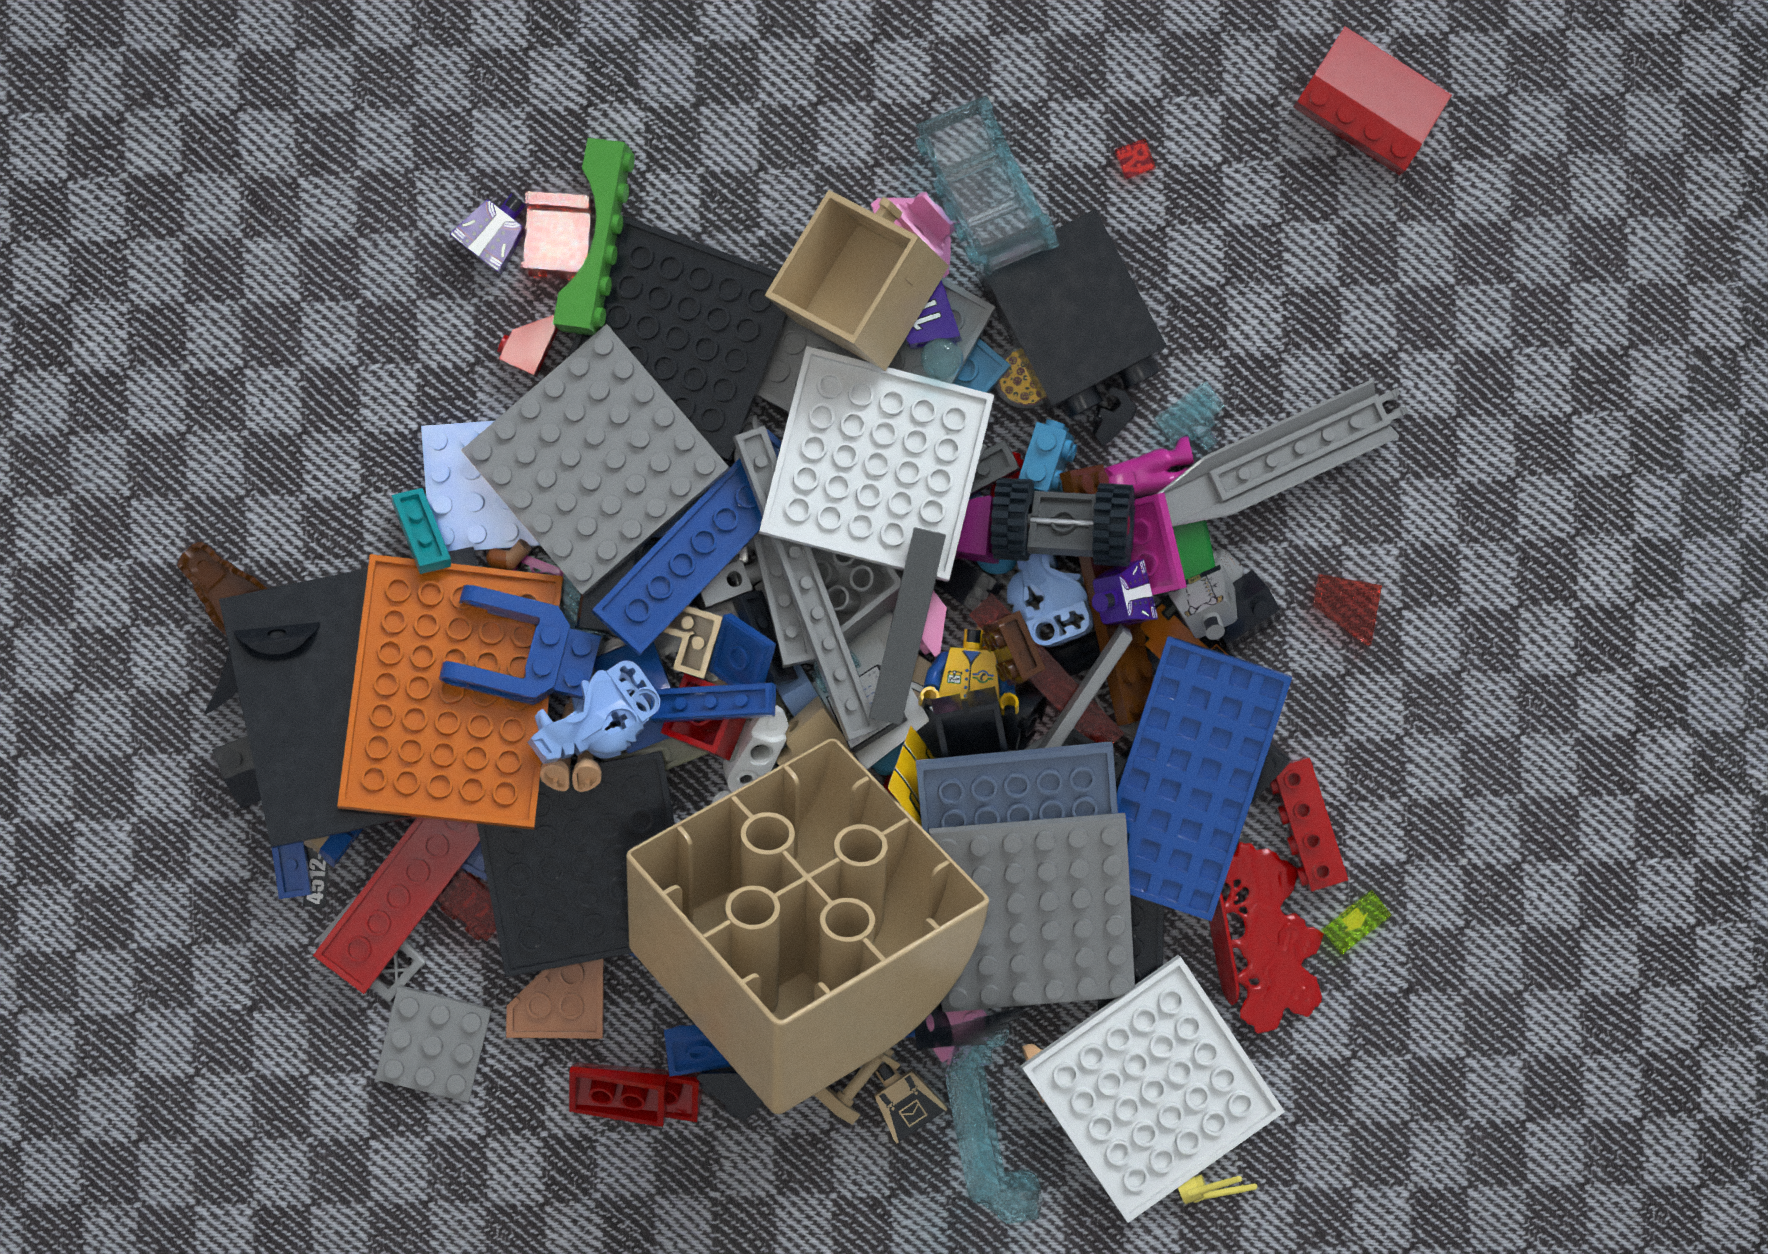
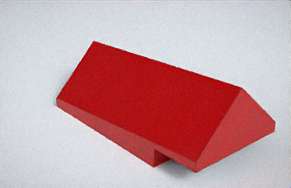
M577 1062L570 1067L569 1112L658 1127L664 1126L665 1118L697 1122L703 1091L699 1085L700 1081L696 1079L700 1072L669 1077V1071L665 1069Z

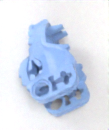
M1031 554L1028 561H1017L1018 568L1021 571L1017 572L1008 584L1007 604L1014 605L1013 613L1020 610L1030 635L1037 644L1049 648L1056 647L1091 632L1094 622L1089 607L1087 591L1082 585L1084 578L1080 574L1063 573L1055 570V568L1059 567L1055 555ZM1033 592H1035L1036 596L1044 599V601L1039 603L1040 609L1038 610L1033 606H1029V603L1033 602ZM1076 613L1085 618V620L1080 622L1081 628L1079 629L1074 627V625H1069L1063 629L1058 621L1061 619V622L1065 621V624L1073 622ZM1046 624H1052L1055 630L1054 636L1050 640L1044 641L1040 635L1041 629Z
M622 661L607 671H597L589 682L586 680L581 681L584 700L572 697L574 712L564 719L553 722L544 709L537 712L534 717L539 731L530 738L528 744L543 764L557 762L560 758H570L574 753L578 756L587 750L598 758H613L621 755V751L631 747L630 742H636V737L640 734L639 732L644 730L643 725L660 707L658 693L637 664L631 661ZM619 669H623L625 672L631 670L634 675L630 678L626 673L621 672ZM641 683L644 687L638 689L636 686ZM643 695H647L652 699V710H650V706ZM636 704L640 705L644 711H641ZM614 723L618 725L615 728H610L607 731L605 730L609 725H612Z

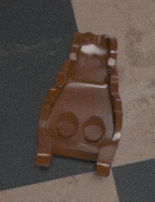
M204 542L190 545L181 554L177 567L193 584V589L199 600L204 604L207 615L224 635H226L219 599L268 589L254 576L245 573L231 562L221 558Z

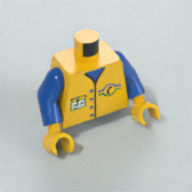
M964 629L963 648L949 647V651L941 652L927 670L923 690L918 700V705L921 706L925 698L935 699L959 693L961 699L967 698L966 692L995 686L1001 715H1004V707L1006 705L1014 706L1015 714L1019 712V700L1016 697L1015 685L1009 686L1007 681L1003 682L1000 679L995 666L998 661L994 652L982 649L984 630Z

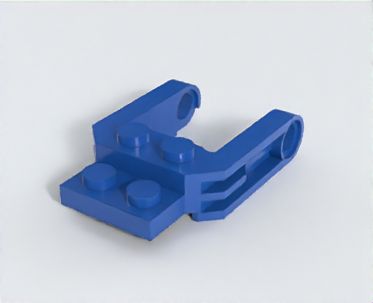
M475 585L463 586L459 600L460 604L464 602L474 607L486 609L489 614L537 625L525 667V678L522 679L457 662L445 661L440 671V681L449 685L530 705L541 702L552 693L584 700L581 681L586 680L589 682L591 679L601 636L570 629V624L559 606Z

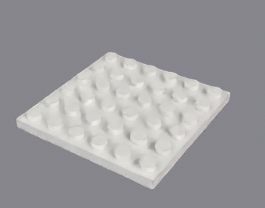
M806 346L759 534L904 571L914 527L944 533L946 538L936 579L948 582L994 395L889 367L884 371L870 362Z
M1179 955L1138 982L1133 990L1120 998L1114 999L1020 1065L1128 1223L1285 1112Z

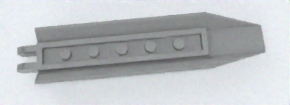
M1371 379L1202 457L1158 492L1165 493L1172 527L1233 515L1399 438V434L1389 424H1391L1390 421L1409 413L1407 407L1401 406L1394 409L1392 413L1386 414L1382 405L1383 402H1389L1400 395L1398 388L1378 397V394L1375 395L1374 381Z

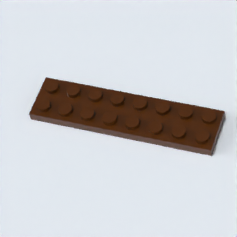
M1103 464L1059 473L1064 493L1096 494L1099 483L1109 484V478ZM1078 556L1100 652H1102L1119 625H1104L1101 621L1100 613L1093 608L1092 598L1095 595L1093 579L1113 566L1095 565L1093 557ZM1140 623L1123 625L1130 629L1132 641L1107 677L1117 726L1141 720L1153 683V668L1148 660L1145 634L1141 629Z

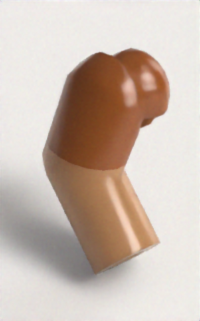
M519 539L509 551L497 548L489 549L486 561L492 568L513 570L531 551V547L526 541Z

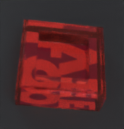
M1145 138L1114 150L1125 180L1156 169Z

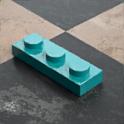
M423 488L392 495V505L419 573L423 574L451 567L450 555Z

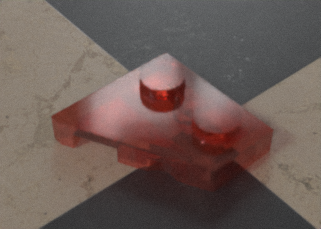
M1317 574L1312 606L1362 644L1371 646L1382 585Z

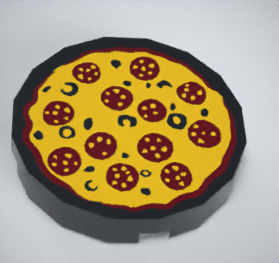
M1015 347L1005 352L1002 358L1011 365V368L994 386L999 397L1009 406L1018 409H1031L1043 404Z

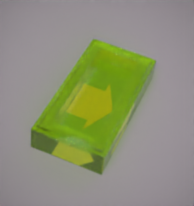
M1370 889L1322 927L1321 930L1342 955L1392 914L1373 890Z

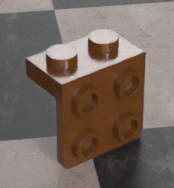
M1020 610L982 627L985 632L982 635L984 644L989 652H994L998 661L995 665L996 670L1003 682L1007 681L1009 686L1028 681L1029 677L1046 670Z

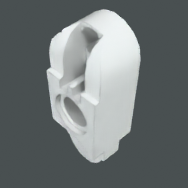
M778 705L775 706V717L753 718L752 721H746L730 761L724 760L723 770L731 792L738 790L772 770L787 739L785 733L789 727L785 712ZM745 775L744 782L742 783L740 777Z

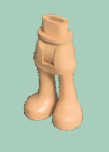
M570 697L569 703L565 705L561 719L574 712L572 697ZM588 750L578 755L572 775L574 789L584 792L600 784L602 777L600 765L593 760V754ZM571 757L566 759L560 758L557 762L542 764L540 770L542 782L558 791L568 790L571 777Z

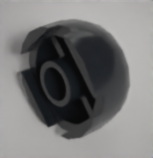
M1015 688L1016 697L1019 700V712L1015 714V707L1006 705L1004 707V715H1001L1007 747L1012 751L1024 750L1029 745L1037 732L1032 731L1037 719L1042 721L1047 708L1048 699L1028 688Z

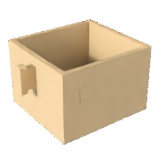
M828 190L764 296L797 324L886 371L949 265L918 235L894 224V221L896 219L899 220L903 212L887 198L882 197L879 202V209L876 213H873Z

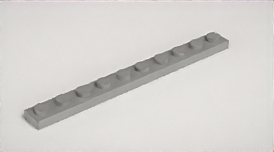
M765 425L733 437L762 518L777 463V457ZM770 537L845 740L849 741L878 730L875 719L869 718L871 707L811 547Z

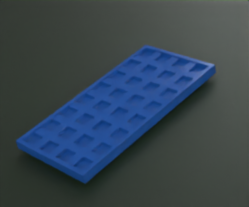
M1171 636L1167 637L1117 791L1118 813H1125L1130 895L1212 921L1292 680L1291 675Z

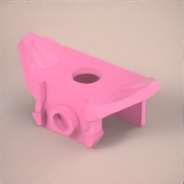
M921 192L914 198H887L903 212L899 220L896 219L894 221V224L918 235L950 265V235L956 229V223L945 215L944 210L929 198L927 192ZM877 198L871 203L873 213H876L879 209V202L882 198ZM949 267L945 272L943 278H945L949 274Z

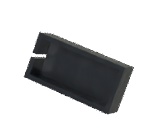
M995 686L966 692L967 698L961 699L960 693L931 699L943 758L1008 751Z

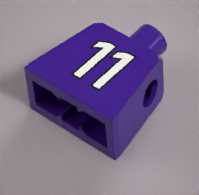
M942 280L906 337L910 349L962 341Z

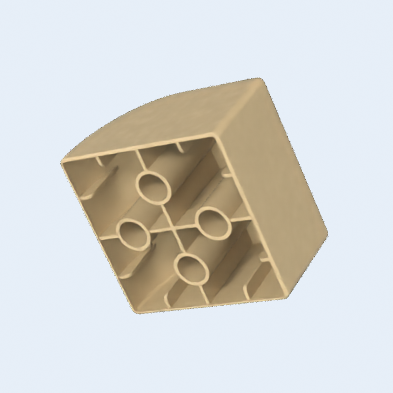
M828 739L633 847L626 855L629 947L631 951L769 1110L779 1115L881 1055L918 1027L945 998L964 971L981 936L989 905V898L983 890L837 739Z

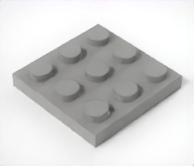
M399 985L375 1080L469 1102L492 1008Z

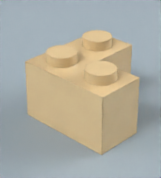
M687 606L663 631L664 633L682 638L673 667L674 670L703 679L706 678L721 626L722 616Z

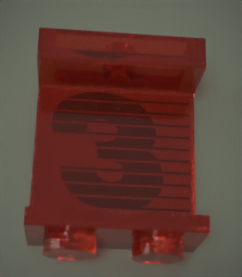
M525 191L527 213L523 262L521 261L520 268L523 271H528V277L547 278V273H559L560 279L572 280L582 267L589 252L592 198L590 195Z

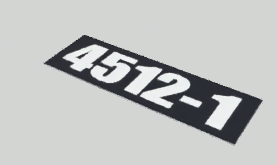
M308 848L307 858L313 894L304 896L303 906L325 908L329 864L324 861V857L312 848Z

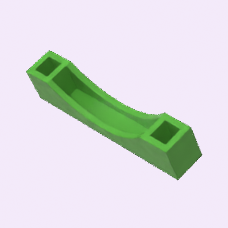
M595 138L587 139L582 170L589 180L595 199V234L590 251L582 267L574 278L558 293L553 325L561 332L593 336L599 331L600 327L604 326L606 319V310L603 308L605 296H609L612 286L609 274L611 265H614L617 260L615 242L617 234H620L623 228L621 210L623 203L627 202L629 196V186L626 183L628 173L633 171L635 163L634 154L625 142Z

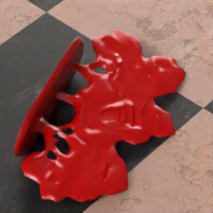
M1239 842L1224 882L1231 887L1229 896L1224 903L1222 893L1220 894L1209 925L1223 994L1228 1003L1234 1005L1238 1002L1239 983L1247 989V998L1240 1009V1018L1246 1021L1247 1024L1253 1025L1255 1032L1259 1034L1277 1029L1285 1008H1289L1295 1014L1309 1017L1313 1013L1314 1008L1318 1007L1322 1002V994L1317 977L1311 975L1301 964L1304 959L1317 953L1324 933L1313 926L1307 927L1305 920L1296 913L1285 915L1281 910V905L1294 890L1297 879L1296 867L1287 860H1281L1277 853L1269 848L1256 850L1251 843ZM1240 879V885L1234 888V881ZM1246 887L1249 890V895L1244 902L1235 905L1234 901H1238L1236 894ZM1245 907L1248 912L1246 914L1241 913L1239 908ZM1231 912L1238 914L1243 919L1245 925L1244 935L1231 940L1227 914ZM1233 948L1241 950V954L1248 964L1239 974H1237ZM1257 978L1259 980L1258 985H1251L1249 979Z

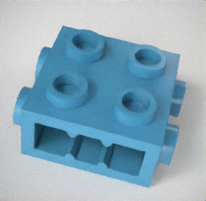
M1047 419L1045 424L1036 422L1018 478L1033 480L1035 491L1063 492L1059 473L1065 472L1068 462H1073L1078 447L1077 444H1074L1075 438L1068 432L1069 428L1065 427V424Z

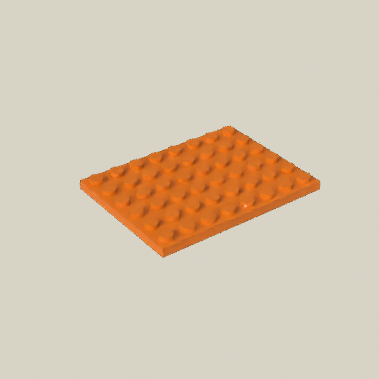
M370 554L337 804L339 809L534 830L542 762L528 744V741L539 731L534 716L541 709H544L546 713L548 712L549 696L535 705H530L449 685L440 681L439 675L443 662L451 661L522 679L525 678V667L537 625L489 614L486 609L474 607L464 602L460 604L459 600L463 586L475 585L556 605L560 608L563 576L452 563L451 567L420 574L414 559Z

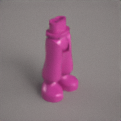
M1185 436L1178 439L1173 450L1155 449L1139 457L1108 466L1104 469L1108 475L1109 484L1133 485L1135 497H1144L1157 494L1189 469L1169 472L1171 467L1194 464L1189 438Z

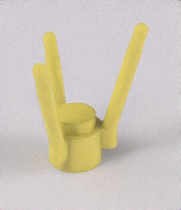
M1202 1174L1198 1176L1195 1175L1178 1187L1183 1202L1188 1204L1193 1201L1197 1203L1204 1199L1256 1190L1257 1184L1219 1189L1241 1182L1242 1177L1236 1176L1206 1185Z

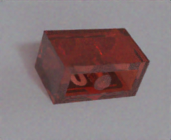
M462 870L438 898V901L443 904L440 909L451 919L455 920L458 917L467 925L464 928L465 931L474 939L479 941L483 938L485 941H488L497 931L489 888L472 873Z

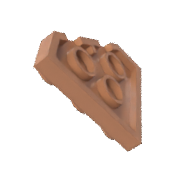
M604 959L542 970L507 1005L506 1038L603 1039Z

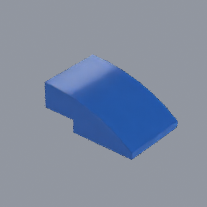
M654 642L640 656L627 645L596 656L594 664L596 672L599 670L607 671L622 661H631L639 666L654 689L673 688ZM619 669L621 672L626 673L630 678L634 675L631 670L625 672L623 669ZM639 683L636 687L640 689L644 686ZM643 695V697L650 706L651 698L647 695ZM636 704L641 711H644L640 705ZM649 718L643 725L644 730L639 732L640 734L636 737V742H630L631 747L626 749L627 753L630 754L670 738L660 733L664 723H653Z

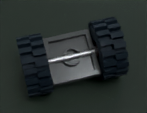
M999 478L997 480L991 516V544H993L992 554L994 559L1028 561L1031 554L1093 557L1095 565L1129 566L1135 527V495L1133 485L1099 483L1096 494L1035 491L1034 482L1031 479Z

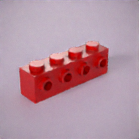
M1303 757L1290 761L1269 787L1273 795L1278 793L1281 806L1277 807V812L1282 825L1287 824L1291 834L1286 840L1291 855H1297L1301 866L1296 868L1301 886L1307 885L1308 890L1312 892L1348 881L1310 757Z

